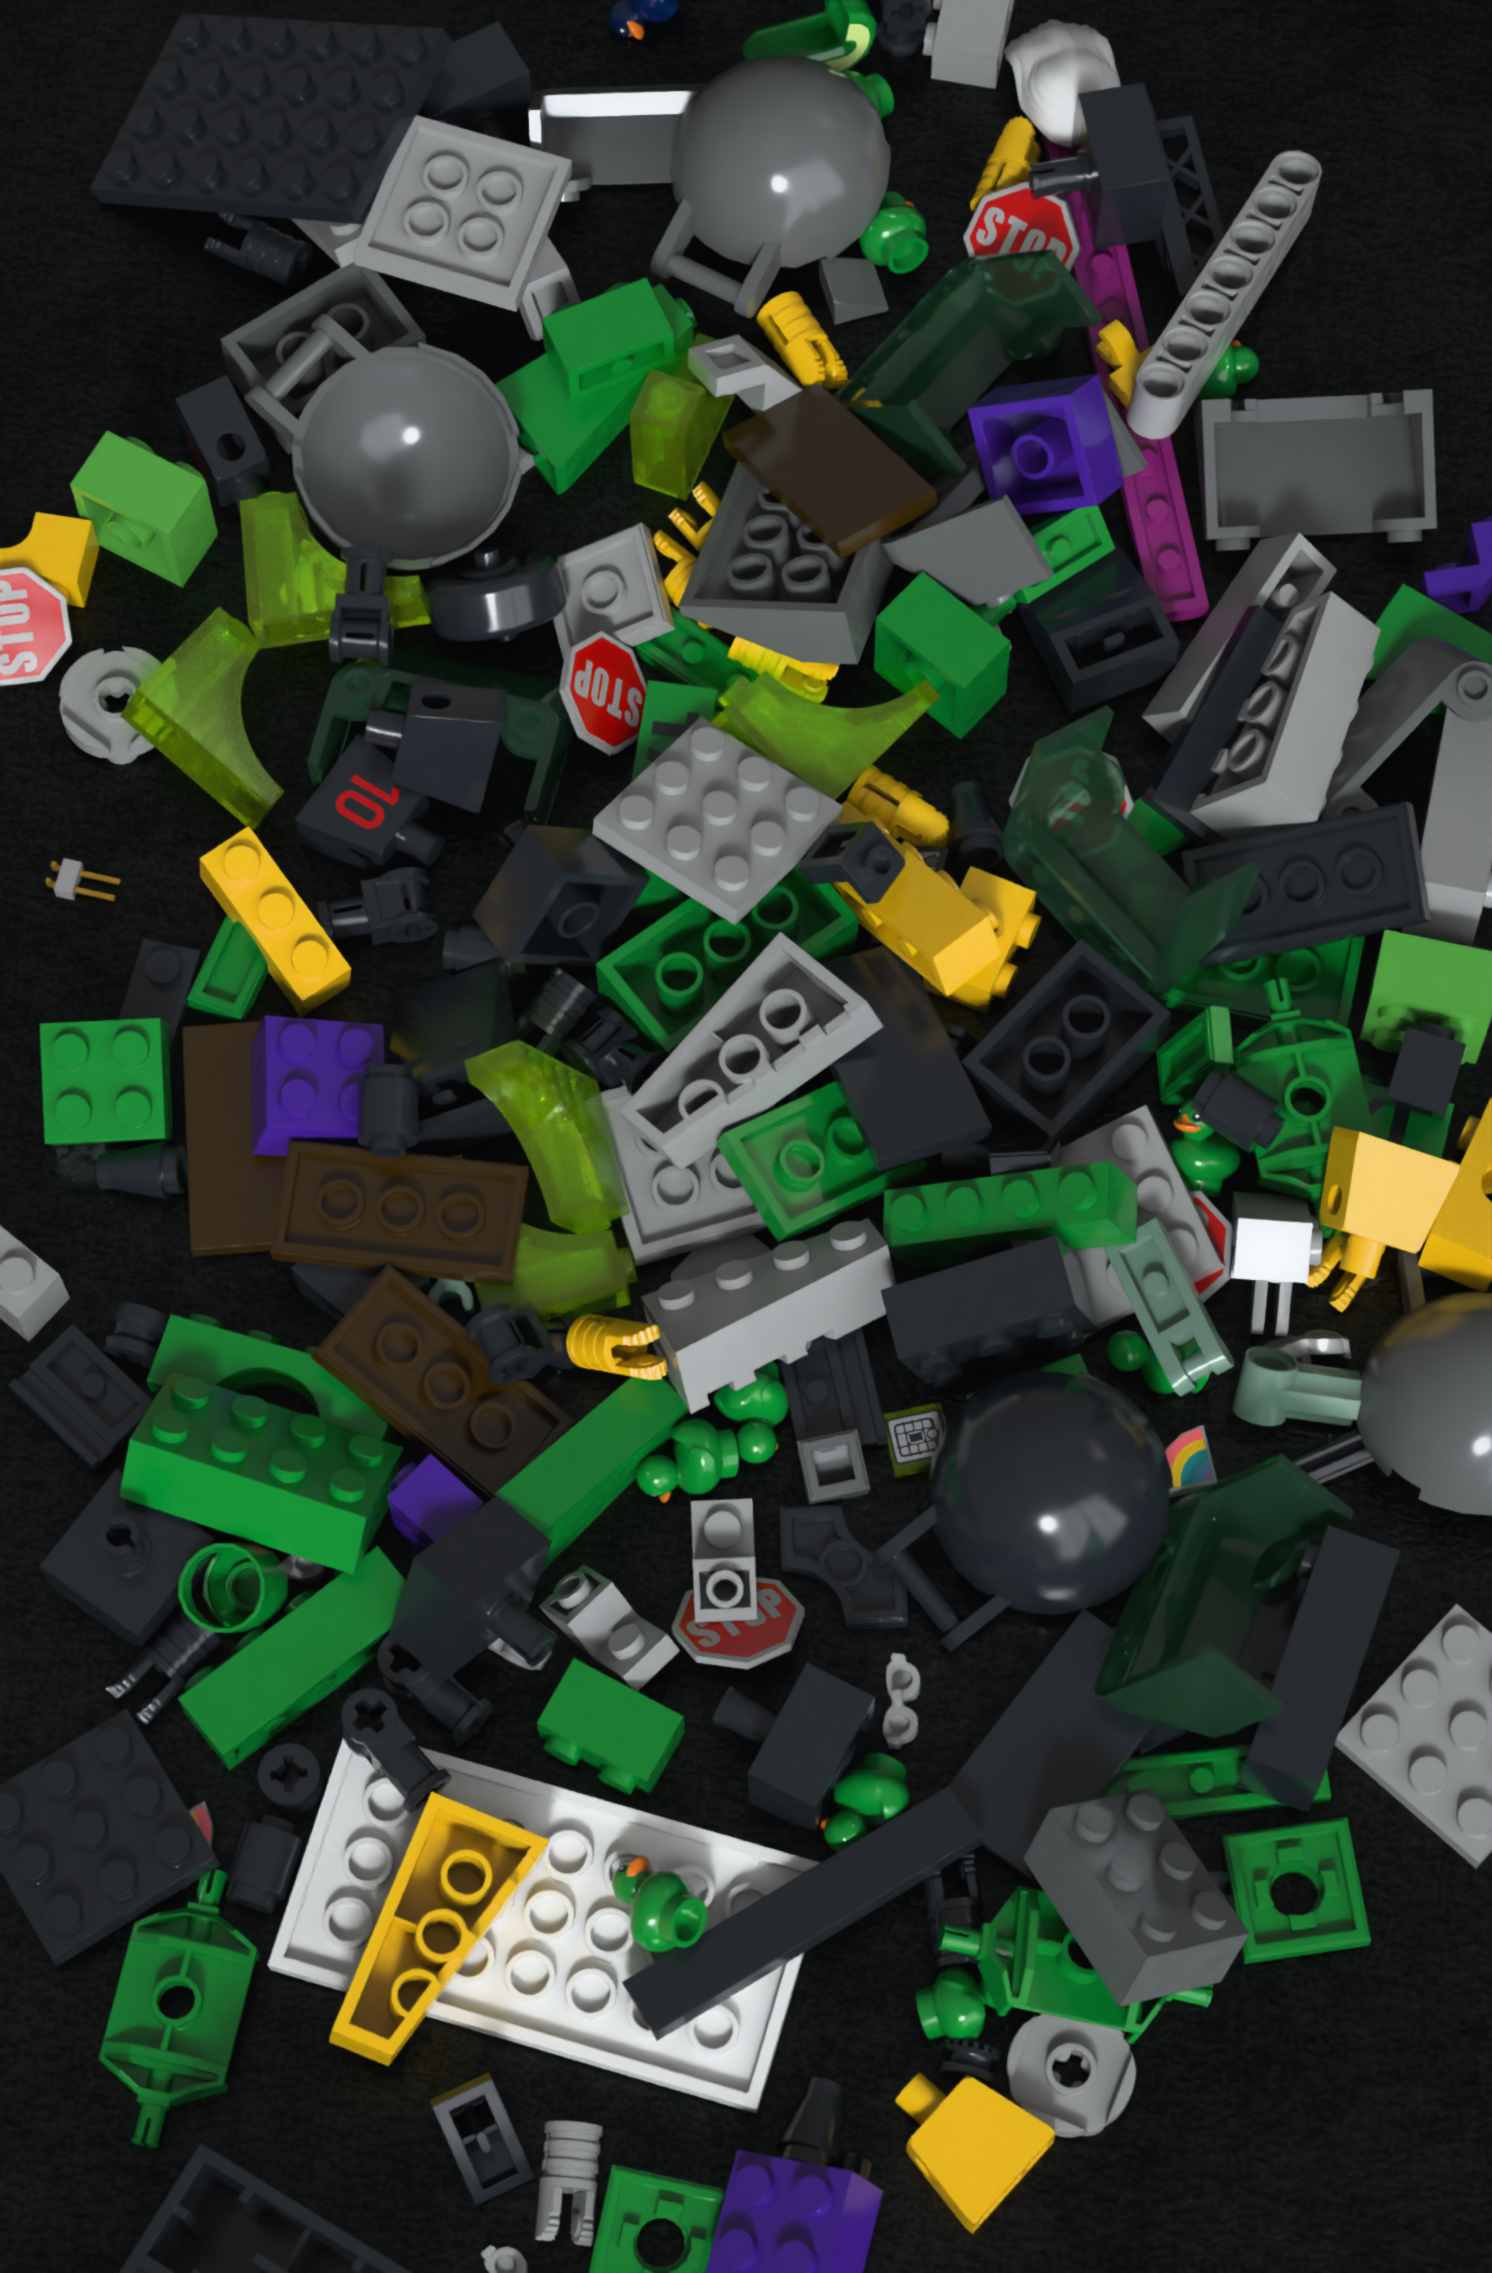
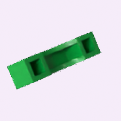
M1110 1161L884 1190L883 1239L888 1245L889 1253L912 1270L968 1263L969 1254L975 1249L1002 1241L1041 1240L1057 1235L1065 1245L1079 1250L1130 1244L1137 1241V1184Z
M193 1313L190 1314L189 1319L170 1315L147 1378V1383L154 1399L171 1371L186 1376L198 1377L207 1383L237 1393L260 1386L280 1387L293 1391L306 1399L323 1421L361 1434H371L382 1441L392 1444L397 1430L310 1357L317 1347L308 1346L305 1347L304 1352L281 1346L282 1342L278 1338L262 1331L248 1330L245 1336L224 1330V1325L220 1321L206 1315Z

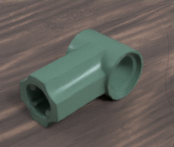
M1264 1346L1251 1347L1245 1352L1232 1410L1241 1419L1262 1426L1281 1425L1287 1417L1351 1427L1352 1422L1357 1420L1360 1409L1362 1378L1359 1371L1299 1363L1294 1356L1280 1349Z

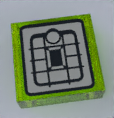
M938 1402L882 1414L887 1432V1447L895 1478L929 1471L934 1450L947 1427L942 1403Z

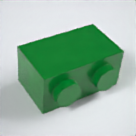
M647 278L633 283L623 282L615 284L602 295L579 304H564L556 308L550 315L541 318L544 348L571 402L675 361L674 332Z
M575 1658L572 1660L537 1721L540 1738L546 1741L543 1748L548 1753L570 1765L575 1766L579 1759L601 1770L598 1775L601 1781L627 1795H631L633 1789L648 1796L650 1795L685 1733L684 1716Z

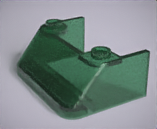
M1052 249L973 256L953 267L933 287L833 397L899 457H904L905 462L919 475H961L968 466L954 450L957 445V438L950 429L967 412V409L978 400L1013 360L1030 357L1034 360H1040L1057 348L1061 341L1059 335L1065 328L1097 326L1104 318Z
M394 646L393 659L390 666L380 665L378 659L352 658L335 674L328 690L307 760L314 792L341 757L351 722L366 721L370 707L382 710L387 707L405 711L411 685L416 683L500 689L507 691L504 720L500 734L504 746L516 756L537 761L524 806L525 820L530 821L532 825L547 826L574 732L573 724L559 693V681Z
M1106 705L1035 742L1002 835V847L1006 861L1011 869L1030 890L1036 892V897L1077 942L1080 939L1085 941L1146 993L1157 999L1175 986L1236 927L1261 869L1252 861L1221 879L1205 876L1194 882L1190 888L1120 813L1125 797V777L1119 766L1101 752L1103 742L1114 716V712Z
M1282 1453L1176 1502L1169 1509L1166 1525H1170L1164 1543L1152 1565L1133 1585L1097 1676L1094 1687L1095 1694L1117 1711L1213 1738L1227 1733L1233 1734L1240 1728L1281 1713L1284 1701L1237 1666L1239 1657L1264 1591L1281 1583L1288 1584L1298 1577L1297 1574L1310 1538L1326 1532L1328 1525L1336 1528L1351 1521L1354 1510Z

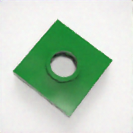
M1347 1817L1222 1835L1221 1845L1226 1872L1229 1873L1230 1877L1229 1888L1235 1904L1233 1909L1250 1933L1241 1947L1243 1964L1369 1946L1371 1938ZM1289 1872L1300 1873L1308 1877L1314 1884L1317 1892V1901L1309 1913L1304 1915L1289 1914L1286 1916L1274 1907L1271 1899V1887L1280 1875Z
M612 2164L588 2273H705L726 2189ZM656 2218H666L675 2222L684 2236V2249L681 2256L673 2264L665 2267H655L646 2263L637 2249V2236L640 2229L648 2221Z

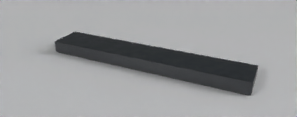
M947 1786L704 1932L693 1945L676 1949L622 1982L624 1989L652 2035L658 2041L983 1845V1835L950 1786Z

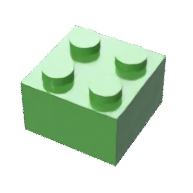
M106 431L70 484L80 519L92 520L100 546L182 588L218 535L206 481L201 473L187 463L177 461L175 464H172L157 456L146 443L137 438L127 437L125 440Z
M1385 929L1371 978L1359 1040L1372 1042L1375 1048L1385 1052L1400 1053L1407 1027L1419 1030L1421 1023H1431L1455 1031L1454 1041L1466 1044L1461 1064L1465 1062L1476 1064L1492 1017V951Z

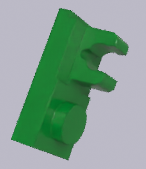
M1098 506L1061 510L1029 529L1030 534L1054 574L1045 581L1016 591L1013 596L1016 602L1030 603L1115 549Z

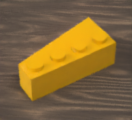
M431 1792L335 2021L329 2042L389 2066L544 1856L550 1840Z

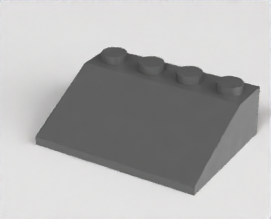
M737 462L678 607L680 614L800 662L858 665L895 564L891 561L881 544L883 537L840 559L741 463Z

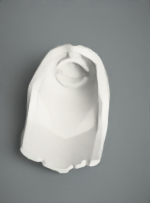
M1048 20L1047 23L1040 24L1038 27L1031 29L1029 33L1022 34L1019 38L1012 40L1004 50L1006 59L1012 65L1018 100L1022 111L1051 142L1062 146L1071 147L1078 93L1121 86L1108 39L1088 25L1080 26L1075 23L1070 24L1062 23L1058 20Z

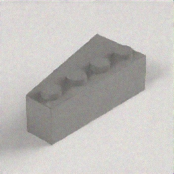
M1332 591L1293 607L1260 671L1268 677L1267 682L1261 685L1249 699L1245 700L1237 716V719L1245 724L1242 732L1231 750L1227 748L1220 750L1211 768L1219 777L1209 796L1205 794L1197 795L1189 813L1228 841L1317 821L1326 807V793L1333 772L1342 759V745L1349 724L1358 711L1359 702L1357 700L1365 676L1373 666L1375 660L1373 652L1381 629Z
M1446 708L1419 837L1431 922L1403 927L1401 933L1454 944L1462 942L1473 945L1482 908H1492V872H1490L1492 865V717L1480 722H1470L1457 717Z
M780 932L619 1113L642 1139L681 1171L714 1148L723 1133L753 1120L884 1026L866 1000Z
M869 1218L861 1221L840 1223L829 1232L803 1241L782 1243L771 1252L745 1261L734 1260L724 1263L716 1271L687 1281H671L660 1287L658 1291L641 1296L647 1323L658 1325L660 1337L652 1342L657 1357H665L668 1369L666 1374L690 1414L710 1405L707 1394L729 1383V1387L737 1391L756 1381L754 1370L775 1359H781L785 1363L790 1364L808 1354L807 1350L810 1348L812 1340L822 1335L836 1340L885 1315L886 1310L880 1290L897 1284L888 1245Z

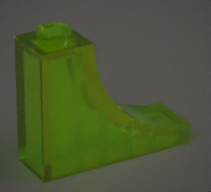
M698 333L691 348L717 341V339ZM688 353L672 376L654 369L650 370L629 415L634 483L684 501L687 500L735 396V394L715 397L688 368Z
M267 492L254 499L241 500L240 513L248 621L260 648L265 649L329 639L332 613L335 610L336 593L345 592L346 564L334 558L314 539L309 530L307 516L296 492L286 494L282 492ZM419 575L406 577L386 576L385 596H389L393 600L395 628L431 623L429 603Z
M219 606L137 689L120 717L253 831L266 818L285 792L269 776L255 756L249 744L242 720L241 691L244 676L248 666L263 644L251 634L244 623L232 618Z
M765 670L751 683L743 675L717 699L725 708L711 722L835 800L941 696L926 680H923L903 696L884 704L865 708L830 707L805 699L788 690Z
M515 1040L464 1061L469 1083L482 1091L495 1104L519 1139L537 1177L551 1222L575 1232L577 1235L587 1236L607 1230L611 1226V1220L630 1213L596 1080L520 1040Z
M462 1154L452 1156L453 1158L464 1159ZM523 1223L514 1286L474 1282L473 1285L481 1311L496 1304L509 1303L515 1309H534L540 1322H548L555 1316L577 1319L585 1314H598L630 1305L628 1284L637 1282V1275L628 1246L617 1249L612 1230L591 1234H561L538 1229Z

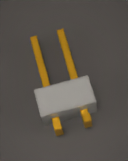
M64 858L61 866L57 865V862L52 861L51 868L52 870L59 871L56 882H53L51 878H46L45 882L48 887L54 888L57 897L74 900L76 893L115 901V895L80 888L79 884L81 877L120 885V879L84 871L83 864L79 861Z

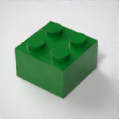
M162 1018L40 1023L45 1144L59 1146L173 1140L168 1021Z

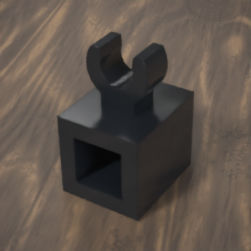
M1421 1023L1419 1030L1407 1027L1386 1097V1105L1437 1120H1444L1466 1044L1454 1041L1455 1031L1431 1023Z

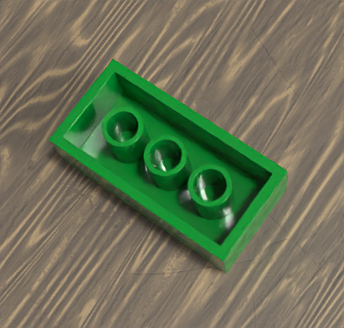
M803 857L736 925L730 923L692 897L596 963L598 991L608 1004L629 1025L637 1030L649 1051H661L669 1056L780 932L817 962L824 963L833 960L837 955L844 956L858 946L857 915L830 883L810 884L797 869L804 859Z
M171 1371L130 1438L119 1497L354 1575L389 1509L387 1496L391 1493L389 1486L398 1474L404 1447L382 1441L371 1434H361L325 1422L313 1415L301 1414L267 1403L256 1396L243 1395L207 1383L198 1377L186 1376Z

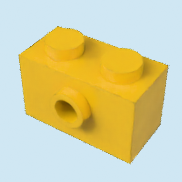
M970 866L960 887L961 894L971 902L975 899L981 900L994 914L998 922V927L994 932L1002 955L949 996L944 995L924 977L923 986L927 991L988 1015L996 996L1002 999L1007 998L1018 971V966L1011 963L1019 946L1025 949H1029L1037 933L1041 916L1034 914L1035 891Z

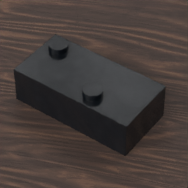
M1330 1525L1327 1527L1321 1544L1309 1540L1297 1576L1308 1579L1276 1673L1274 1675L1263 1671L1251 1707L1263 1711L1236 1787L1308 1813L1323 1780L1401 1552L1400 1550Z

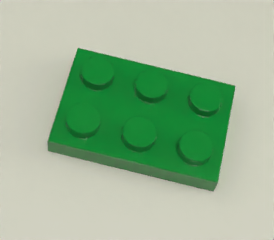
M836 1081L723 1133L716 1142L717 1147L778 1244L884 1194V1190L897 1188L921 1176L928 1167V1164L922 1158L877 1171Z

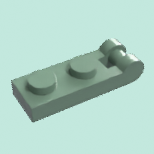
M1155 1217L1137 1228L1136 1243L1104 1247L1165 1376L1179 1396H1183L1197 1388L1196 1381L1212 1371L1220 1375L1234 1367V1360L1227 1346L1220 1338L1164 1223ZM1195 1337L1200 1350L1183 1359L1178 1346Z

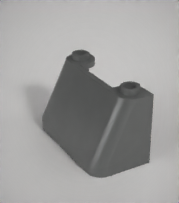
M1432 389L1403 390L1401 393H1386L1384 396H1382V393H1370L1367 395L1264 400L1244 399L1239 403L1231 401V399L1201 400L1193 404L1204 540H1216V551L1250 549V538L1277 537L1298 532L1302 536L1387 532V543L1422 541V530L1437 528Z

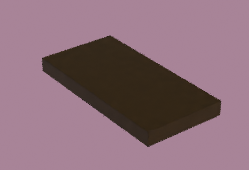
M818 382L722 433L725 449L840 559L939 506L936 490Z
M263 1021L182 1027L190 1241L193 1257L271 1251L286 1157L252 1154L251 1045Z
M289 1139L270 1252L272 1260L381 1272L389 1263L403 1275L513 1287L530 1178L529 1166L407 1152L401 1157L381 1158L371 1155L370 1148Z
M389 1263L310 1356L427 1456L431 1453L478 1496L484 1504L489 1502L500 1488L562 1437L575 1422L572 1417L526 1379H520L506 1385L493 1384L487 1374L490 1365L479 1344L469 1340L465 1333V1327Z

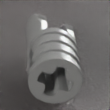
M575 2121L545 2122L544 2133H546V2141H544L543 2146L545 2154L541 2168L543 2176L540 2178L535 2228L536 2240L552 2241L555 2235H557L562 2193L573 2194L572 2221L570 2226L571 2240L576 2245L591 2246L594 2235L598 2188L596 2175L599 2169L597 2161L598 2156H600L599 2138L602 2137V2126Z

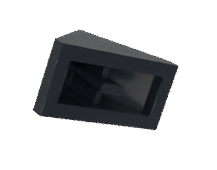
M489 2072L429 2100L476 2205L535 2178Z

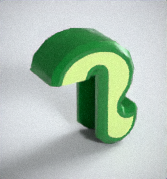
M824 0L826 8L822 12L754 31L745 41L742 47V55L745 61L769 55H800L824 62L839 72L852 69L867 55L876 36L877 24L865 0Z

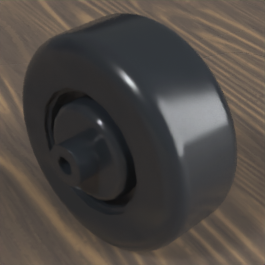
M492 546L473 552L474 557L459 561L436 572L428 579L424 589L435 633L443 639L459 642L493 639L494 642L513 640L519 636L518 633L542 625L555 618L564 610L567 604V593L559 560L552 552L539 548H516L499 551L498 547Z

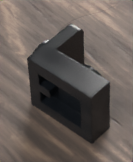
M873 821L828 825L797 869L810 884L843 883L848 881L865 903L874 904L881 900L905 867V859Z

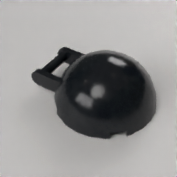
M1033 1368L998 1378L975 1392L952 1416L931 1458L928 1476L929 1509L872 1554L881 1567L886 1563L890 1566L945 1636L940 1641L949 1653L1006 1607L1034 1614L1061 1615L1100 1605L1129 1589L1152 1565L1167 1537L1170 1525L1166 1524L1169 1513V1489L1173 1488L1172 1472L1163 1443L1148 1418L1119 1390L1094 1376L1082 1372L1076 1376L1061 1372L1042 1371L1043 1368ZM931 1527H933L938 1542L954 1568L979 1592L991 1599L966 1620L961 1617L906 1548Z

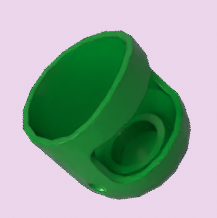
M215 1543L199 1550L186 1563L179 1578L178 1597L185 1614L198 1626L215 1633L248 1632L270 1624L282 1612L288 1597V1577L279 1558L271 1550L256 1543ZM213 1553L217 1554L210 1561L204 1575L203 1595L209 1612L221 1625L226 1627L217 1626L206 1621L197 1611L191 1595L192 1577L197 1564Z

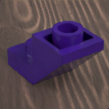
M1488 516L1478 523H1471L1464 549L1468 566L1463 567L1458 563H1447L1437 566L1431 571L1424 572L1419 593L1456 614L1474 612L1480 609L1492 593V516Z

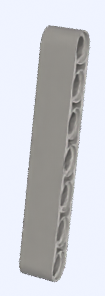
M1285 151L1274 158L1139 368L1129 404L1127 421L1131 429L1140 436L1149 439H1162L1170 436L1177 429L1305 226L1311 214L1322 174L1321 165L1313 156L1301 151Z

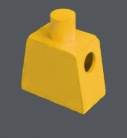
M1334 1126L1329 1147L1319 1220L1322 1225L1350 1234L1339 1269L1374 1279L1385 1245L1416 1254L1421 1249L1458 1175L1461 1165L1362 1132Z
M920 2072L907 2084L895 2100L902 2109L921 2125L907 2142L906 2152L963 2226L972 2234L1053 2144L1056 2134L1049 2125L968 2075L946 2096Z

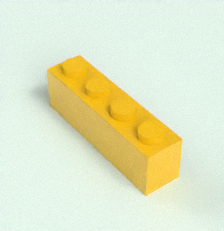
M847 800L841 804L843 808L838 824L873 821L905 859V867L878 903H865L848 881L830 883L857 915L859 924L946 996H949L1002 955L994 932L998 927V922L984 902L979 899L971 902L961 894L958 885L948 873L941 869L934 872L929 868L917 849L908 841L900 844L892 838L884 823L875 814L869 813L865 816Z

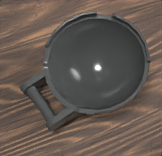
M769 55L748 60L716 76L698 93L683 115L673 141L670 174L678 209L653 255L650 266L651 273L663 279L674 276L734 304L736 313L746 318H752L761 306L780 267L797 268L825 256L828 261H831L863 234L877 214L888 186L891 160L890 145L885 140L883 126L878 116L880 113L875 104L846 75L824 62L800 55ZM693 235L725 258L751 265L752 268L744 283L684 257L683 254Z
M322 313L312 323L314 332L262 387L254 385L244 396L248 404L292 444L294 481L312 520L340 548L358 546L393 551V562L387 564V568L419 570L433 568L467 554L491 535L511 508L521 478L522 468H519V448L517 442L519 429L504 395L483 371L458 354L418 342L417 347H384L370 353L335 320ZM332 348L347 364L343 365L320 384L304 407L298 420L279 402L319 359Z
M1398 1249L1397 1270L1404 1315L1384 1332L1371 1349L1361 1375V1404L1356 1422L1363 1444L1387 1477L1393 1469L1404 1479L1419 1487L1421 1492L1418 1499L1462 1514L1492 1516V1293L1469 1291L1442 1295L1425 1302L1422 1278L1444 1276L1418 1266L1422 1253L1414 1254Z

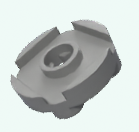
M122 646L123 651L105 653L102 648L87 653L69 668L60 686V712L70 739L83 751L99 758H108L115 764L131 763L138 755L144 754L155 747L166 736L177 714L178 707L168 672L154 656L135 647ZM125 693L130 695L127 701L129 707L126 710L116 713L107 712L108 705L105 701L107 696L111 694L113 697L120 698Z
M1047 2014L1033 2017L1020 2028L1009 2050L1006 2075L1011 2101L1049 2125L1056 2132V2136L1077 2137L1096 2135L1123 2112L1134 2087L1136 2067L1133 2054L1131 2055L1130 2046L1123 2037L1124 2034L1121 2030ZM1070 2054L1082 2058L1081 2069L1089 2074V2078L1085 2083L1075 2081L1072 2087L1069 2088L1060 2084V2074L1053 2071L1052 2066L1055 2061L1066 2063Z

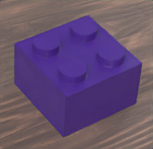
M1098 373L995 388L967 409L989 498L992 500L1007 494L1020 516L1098 506L1125 484Z
M265 1015L251 1045L252 1154L286 1157L289 1139L367 1148L360 1145L357 1141L358 1084L364 1080V1070L366 1068L384 1064L383 1025Z
M737 2150L705 2273H863L883 2190L853 2171Z

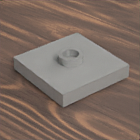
M642 522L557 557L567 593V604L564 610L553 618L563 660L567 648L598 631H603L631 648L675 630L650 529Z

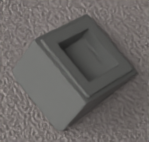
M834 257L831 261H828L827 258L819 259V279L835 325L888 311V304L874 263L868 259Z
M857 1429L797 1441L808 1506L869 1493L870 1485Z

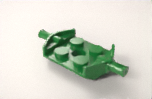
M1279 978L1276 985V981L1273 979L1263 984L1271 1014L1269 1022L1253 1032L1233 1050L1236 1072L1283 1102L1279 1115L1284 1117L1286 1122L1279 1135L1268 1149L1265 1150L1259 1145L1254 1149L1259 1170L1257 1184L1310 1200V1203L1314 1204L1319 1229H1322V1238H1329L1332 1232L1333 1236H1338L1345 1232L1322 1225L1319 1220L1333 1128L1337 1126L1375 1137L1351 1030L1330 1019L1301 1015L1300 1009L1294 1010L1288 985L1289 980L1287 978ZM1298 1088H1311L1320 1094L1323 1100V1109L1318 1114L1312 1116L1300 1114L1293 1108L1290 1102V1094Z
M215 1869V1874L212 1870L200 1878L194 1903L188 1902L187 1908L158 1912L134 1922L99 2060L109 2071L138 2095L137 2101L141 2104V2109L131 2142L141 2146H145L146 2143L150 2148L159 2147L158 2143L166 2111H170L171 2106L174 2107L223 2093L227 2090L228 2085L225 2079L255 1961H259L261 1955L248 1939L220 1917L219 1905L227 1874L221 1870ZM185 1986L191 1989L195 1995V2004L191 2012L179 2019H171L164 2016L160 2010V2001L164 1993L172 1987Z
M1018 1886L991 1923H983L979 1930L942 1922L938 1932L937 1949L972 1955L975 1960H978L979 1970L997 2014L1000 2016H1005L1012 2007L1130 2032L1127 2036V2043L1133 2044L1144 2032L1165 2001L1170 2002L1174 1999L1208 2007L1212 1998L1213 1991L1211 1989L1213 1984L1119 2007L1095 1969L1081 1968L1071 1960L1068 1953V1945L1078 1942L1046 1893L1041 1890Z

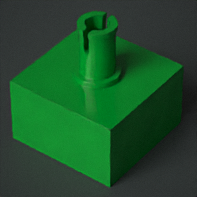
M922 571L876 617L874 671L961 740L1006 694L1011 641L994 627L1009 612L1016 608L1017 603L1014 596L993 608H987L984 603L979 605L968 604L966 606Z

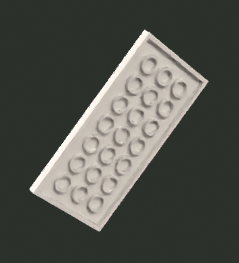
M342 1739L268 1962V1967L270 1970L348 1993L426 1805L412 1813H408L402 1806L405 1800L385 1774L381 1777L365 1757L356 1755L347 1747L344 1739ZM419 1747L438 1770L445 1768L452 1776L451 1781L443 1788L439 1795L550 1840L544 1856L426 2016L757 2114L804 1953L656 2041L625 1991L622 1982L680 1947L676 1946L666 1952H651L633 1940L630 1930L632 1905H627L616 1897L612 1888V1878L619 1866L632 1861L637 1856L648 1858L653 1873L671 1871L679 1874L691 1886L694 1897L703 1901L706 1906L707 1922L704 1933L818 1865L819 1862Z

